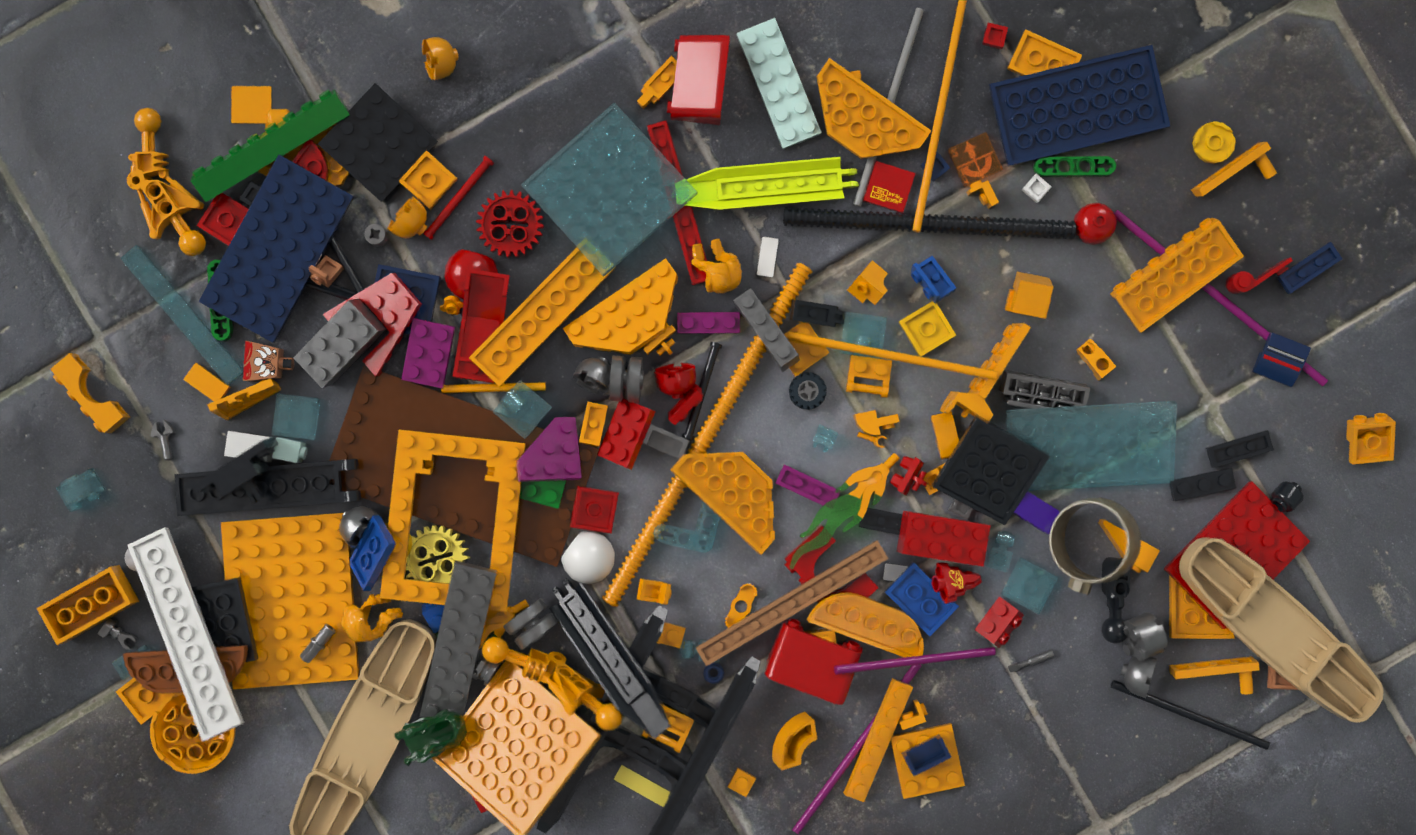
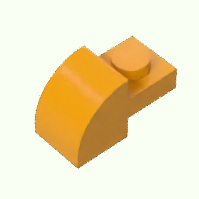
M876 410L853 415L857 427L869 435H881L879 426H882L884 430L894 428V423L899 422L898 414L877 418Z

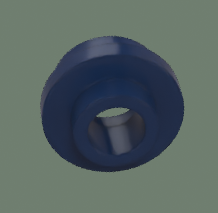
M715 662L706 666L703 672L705 680L711 684L722 681L724 677L723 667ZM716 669L718 671L717 676H711L710 671Z

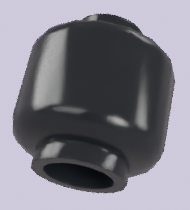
M1284 481L1271 493V503L1275 504L1280 512H1292L1304 498L1302 488L1295 482Z

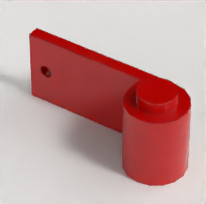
M1291 257L1284 259L1255 279L1246 271L1232 274L1226 280V288L1232 294L1247 292L1276 273L1279 276L1288 270V267L1285 266L1293 260Z

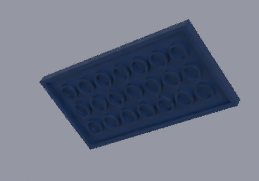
M1153 45L989 84L1007 166L1170 127Z
M278 155L198 302L275 343L311 277L309 267L311 265L316 267L355 196L287 158Z

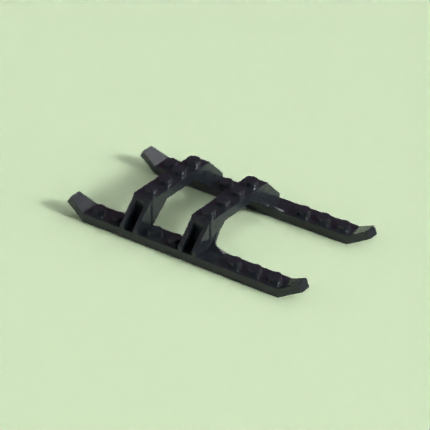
M658 605L643 622L629 651L652 683L659 700L694 719L706 728L688 763H686L682 758L622 725L610 731L600 728L596 722V714L593 713L588 724L602 736L541 815L536 829L546 834L560 820L594 756L602 747H611L657 770L671 783L668 799L648 835H673L753 690L761 661L752 656L748 658L736 673L717 708L716 705L644 666L663 632L668 613L667 609ZM605 692L600 702L603 705L614 704Z

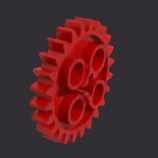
M502 190L501 197L494 193L495 200L487 198L489 205L482 204L481 206L485 211L477 213L482 217V219L476 220V223L482 226L476 229L477 232L483 233L479 239L487 240L484 243L485 247L492 245L490 249L492 253L498 249V256L500 257L504 252L507 258H510L511 253H514L515 257L518 258L519 251L526 255L525 248L528 247L530 250H533L532 242L539 244L536 236H543L538 231V229L544 228V225L539 223L544 217L537 216L541 209H534L537 203L535 201L529 203V195L523 199L521 191H519L517 196H515L513 190L510 191L509 195ZM499 208L506 210L502 218H497L495 215ZM519 210H526L525 218H516V213ZM510 219H512L515 224L528 223L529 226L511 225V229H509L505 224L492 225V222L509 223ZM497 229L504 230V236L500 239L494 237V232ZM518 230L525 231V237L522 240L515 239V233Z

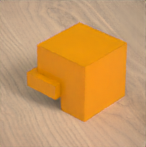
M1017 272L1013 289H1009L1005 311L1045 319L1048 314L1053 291V284L1050 278Z

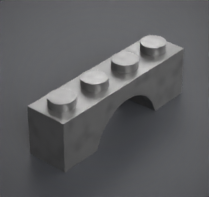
M751 288L733 300L736 308L754 329L782 372L800 361L798 353Z

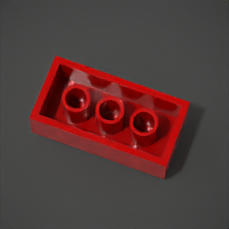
M903 510L896 552L984 567L991 525Z

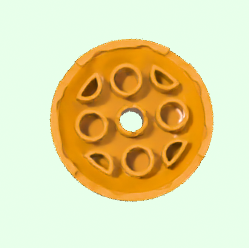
M184 692L168 696L163 700L157 711L154 712L150 725L151 743L159 759L166 762L172 769L187 774L202 773L220 764L229 754L235 739V728L207 741H202L199 731L198 735L193 734L191 731V726H196Z

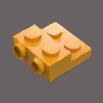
M1376 413L1371 418H1367L1364 415H1355L1352 420H1347L1346 439L1350 442L1349 462L1354 465L1393 461L1396 421L1386 413Z

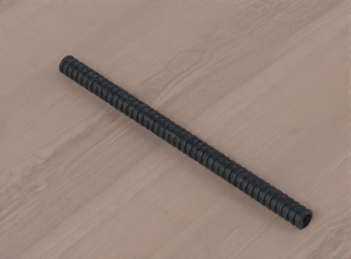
M785 207L783 224L784 226H787V224H791V226L797 224V227H800V225H804V227L816 225L818 228L820 226H823V228H826V226L830 228L836 226V228H839L841 226L843 229L849 227V229H852V227H855V229L862 227V230H865V228L869 230L881 228L882 231L888 229V231H891V229H894V231L901 229L902 232L904 230L910 232L913 228L915 215H912V213L908 215L902 213V215H899L898 212L892 214V212H889V214H886V212L879 214L878 211L876 213H873V211L866 213V211H863V213L856 211L855 213L853 210H850V212H847V210L843 212L837 210V212H834L833 209L827 211V209H824V211H821V209L814 211V208H811V210H808V208L804 210L798 208V210H795L794 207L791 209ZM924 214L920 232L925 230L927 233H930V231H933V233H937V231L943 233L946 231L947 234L950 232L953 234L957 232L963 234L965 232L966 235H969V233H972V235L976 233L982 235L985 233L987 236L989 234L992 236L996 234L998 236H1002V234L1008 236L1010 234L1011 237L1015 235L1018 237L1022 235L1028 237L1030 235L1031 238H1034V236H1037V238H1041V236L1047 238L1050 236L1051 239L1054 237L1057 239L1061 237L1063 239H1067V237L1073 239L1076 234V223L1074 221L1068 223L1067 220L1064 222L1061 220L1057 222L1051 220L1049 222L1047 219L1044 221L1042 219L1038 221L1035 219L1031 221L1025 219L1024 221L1022 218L1018 220L1016 218H1012V220L1006 218L1003 220L1002 217L999 219L996 217L992 219L986 217L984 219L983 216H980V218H977V216H973V218L967 216L964 218L963 215L960 217L954 215V217L947 215L945 217L944 215L938 216V214L934 216L931 214L925 216Z

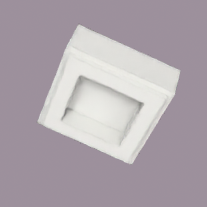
M1036 173L1023 187L1022 191L1038 203L1052 186Z

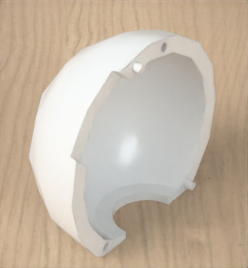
M582 531L567 548L561 561L564 570L573 580L583 584H594L602 581L610 574L614 566L615 553L611 543L604 535L595 531Z

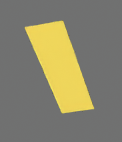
M621 765L614 778L617 782L664 807L670 791Z

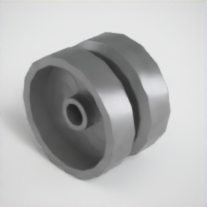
M613 355L610 373V401L621 402L624 396V389H627L628 402L640 403L644 379L642 357H631L628 369H626L624 356Z
M541 598L503 626L509 635H514L520 629L524 631L515 639V643L520 650L530 643H535L558 622L552 613L546 614L541 619L538 618L547 607Z

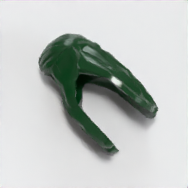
M444 709L435 716L423 717L413 723H405L402 730L394 733V737L397 741L405 740L411 755L406 756L404 763L410 766L411 762L425 763L428 759L440 755L446 749L459 746L466 736L467 728L462 715Z

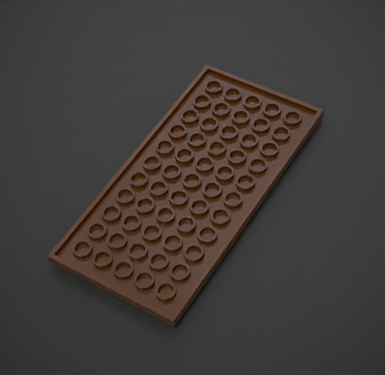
M363 366L329 461L358 459V470L341 471L342 491L360 490L361 498L390 508L399 430L526 443V451L545 429L427 387L401 380V378L384 372L380 376H375L367 366ZM578 441L582 478L580 480L566 481L559 509L520 499L514 552L558 567L571 531L570 522L577 486H587L597 458L598 448L581 444ZM433 455L434 468L432 474H416L412 516L493 544L499 483L485 481V475H487L488 467H486L487 460ZM334 479L330 481L331 485L335 484Z

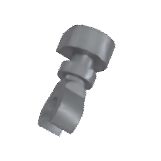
M110 618L97 633L101 637L111 634V638L114 640L117 638L125 649L133 648L126 643L127 638L134 642L138 641L134 634L122 632L123 629L120 627L116 628L117 623Z

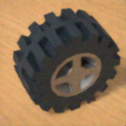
M805 372L797 375L792 380L789 387V395L795 406L811 410L823 403L827 394V388L824 380L819 375Z

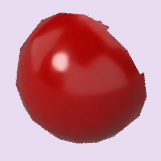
M464 249L454 253L445 266L444 275L447 287L454 296L464 300L467 268L498 273L495 261L492 258Z

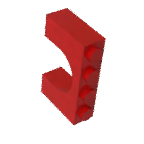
M820 525L784 557L787 561L784 565L792 574L796 571L801 577L798 581L803 584L815 577L814 566L817 559L836 540ZM863 573L845 587L831 592L817 602L820 603L825 598L839 593H855L868 598L879 587L866 573Z

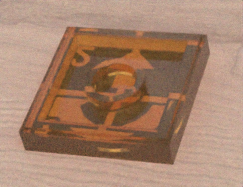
M987 132L948 149V153L964 188L1003 170Z

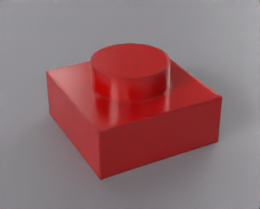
M988 22L982 45L1003 49L1008 27Z

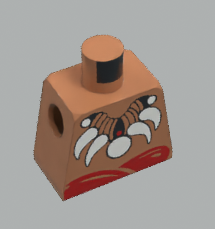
M245 341L243 381L254 382L270 378L281 379L282 370L294 369V358L283 357V349Z

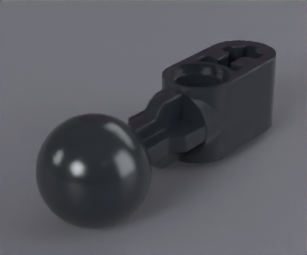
M1106 558L1102 563V578L1111 575L1117 570L1124 558ZM1130 570L1116 580L1102 583V592L1107 597L1109 618L1104 621L1101 631L1103 637L1108 642L1114 644L1123 642L1128 636L1124 632L1125 620L1122 619V608L1124 607V598L1130 592Z

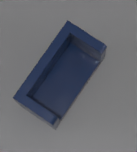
M939 734L902 752L913 776L952 758Z

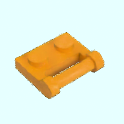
M850 355L846 392L852 393V391L878 394L881 397L887 398L892 361ZM854 377L881 380L882 387L854 383Z
M661 703L671 724L667 730L680 737L677 741L664 734H660L655 740L674 748L673 751L680 753L695 720ZM645 731L642 732L641 736L652 738Z

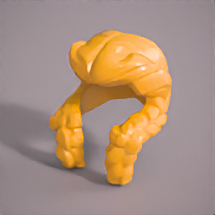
M720 239L711 240L712 252L716 255L715 260L721 261L719 263L705 261L702 244H694L692 248L694 259H692L691 263L706 273L705 288L708 293L722 294L732 291L739 286L742 275L741 264L736 255L724 251Z
M371 594L361 608L350 605L343 609L342 628L349 638L355 642L373 641L384 636V632L393 620L402 618V610L400 608H392L382 612L379 615L376 627L371 630V626L368 624V617L372 605L391 602V599L380 598V594L375 596Z

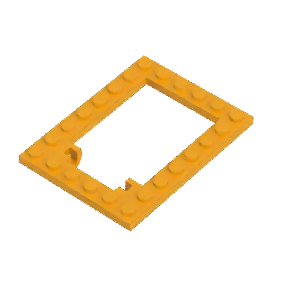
M408 430L398 431L388 530L396 545L386 565L383 567L380 598L445 605L450 583L405 579L416 474H432L434 468L433 455L487 460L486 467H488L487 475H485V481L499 483L490 569L497 570L488 610L507 612L521 491L516 461L524 454L526 443Z

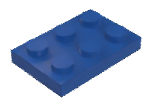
M379 515L372 516L350 558V567L363 591L372 590L396 545Z
M914 562L884 591L929 636L959 607L955 602L945 604L941 599L940 593L934 592L932 580Z

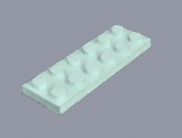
M773 18L736 33L782 149L821 135L822 132L776 19Z

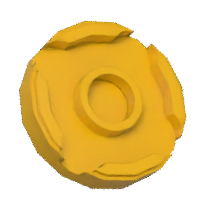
M1221 122L1206 123L1194 134L1192 142L1194 152L1199 159L1206 163L1215 164L1226 160L1235 149L1236 140L1232 133L1233 131L1229 126Z

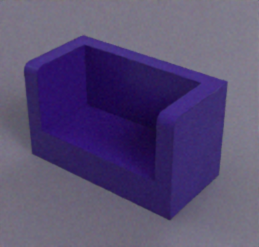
M1027 491L1013 514L1043 533L1050 535L1053 522L1060 511Z

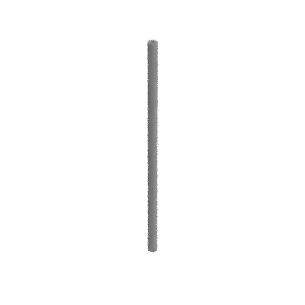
M916 8L887 97L892 103L895 102L924 12L921 8ZM877 156L867 159L853 203L854 206L861 207Z

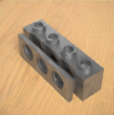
M1005 369L1003 370L999 389L1003 394L1009 395L1004 396V401L1007 404L1077 417L1079 412L1075 408H1086L1090 393V387L1083 383ZM1015 394L1025 395V396H1030V397H1029V398H1028V397L1019 398V397H1017V395H1015ZM1035 398L1047 399V400H1050V401H1045V400H1044V402H1041V401H1038V400L1035 399ZM1056 401L1069 403L1070 405H1059Z

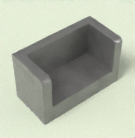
M651 424L643 444L680 459L690 441Z

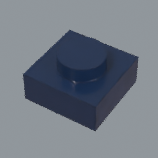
M936 152L931 177L933 182L950 169L938 152ZM926 161L920 165L923 170L925 169Z

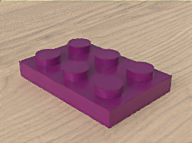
M413 318L401 380L444 388L455 326Z

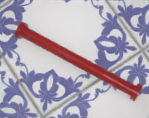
M487 156L482 158V163L429 228L423 232L430 240L434 238L435 232L488 167L494 165V162Z

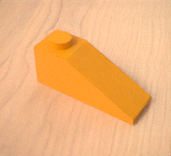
M1100 519L1099 525L1120 556L1124 558L1127 550L1126 532L1114 524ZM1141 540L1140 553L1131 570L1139 574L1141 571L1148 573L1160 550Z

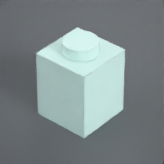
M276 437L279 444L274 447L275 451L272 458L294 463H302V460H305L308 450L305 447L306 442Z

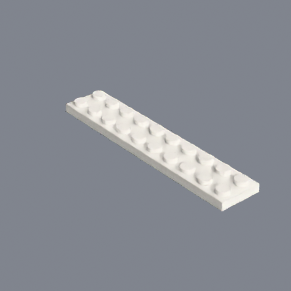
M164 527L128 544L127 546L202 741H207L243 724L244 721L169 528Z

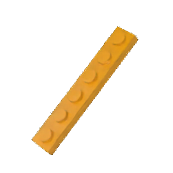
M892 678L843 792L845 796L861 802L865 801L913 689L911 685Z

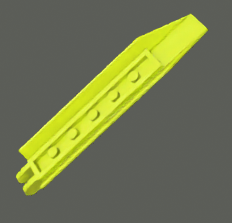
M840 157L714 168L676 183L677 205L723 210L844 199L843 188L859 187L857 181L842 182V176H853L857 174V169H841Z

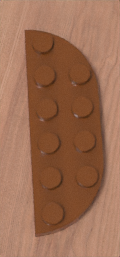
M248 645L215 647L228 683L232 682L243 669L247 658ZM168 650L123 653L125 666L129 674L142 684L143 688L155 693L183 692Z

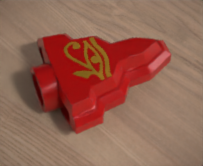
M936 563L935 575L932 577V588L934 592L940 593L941 599L945 604L957 601V597L965 595L966 590L974 589L982 583L979 574L971 571H962L959 567L950 566L948 563Z

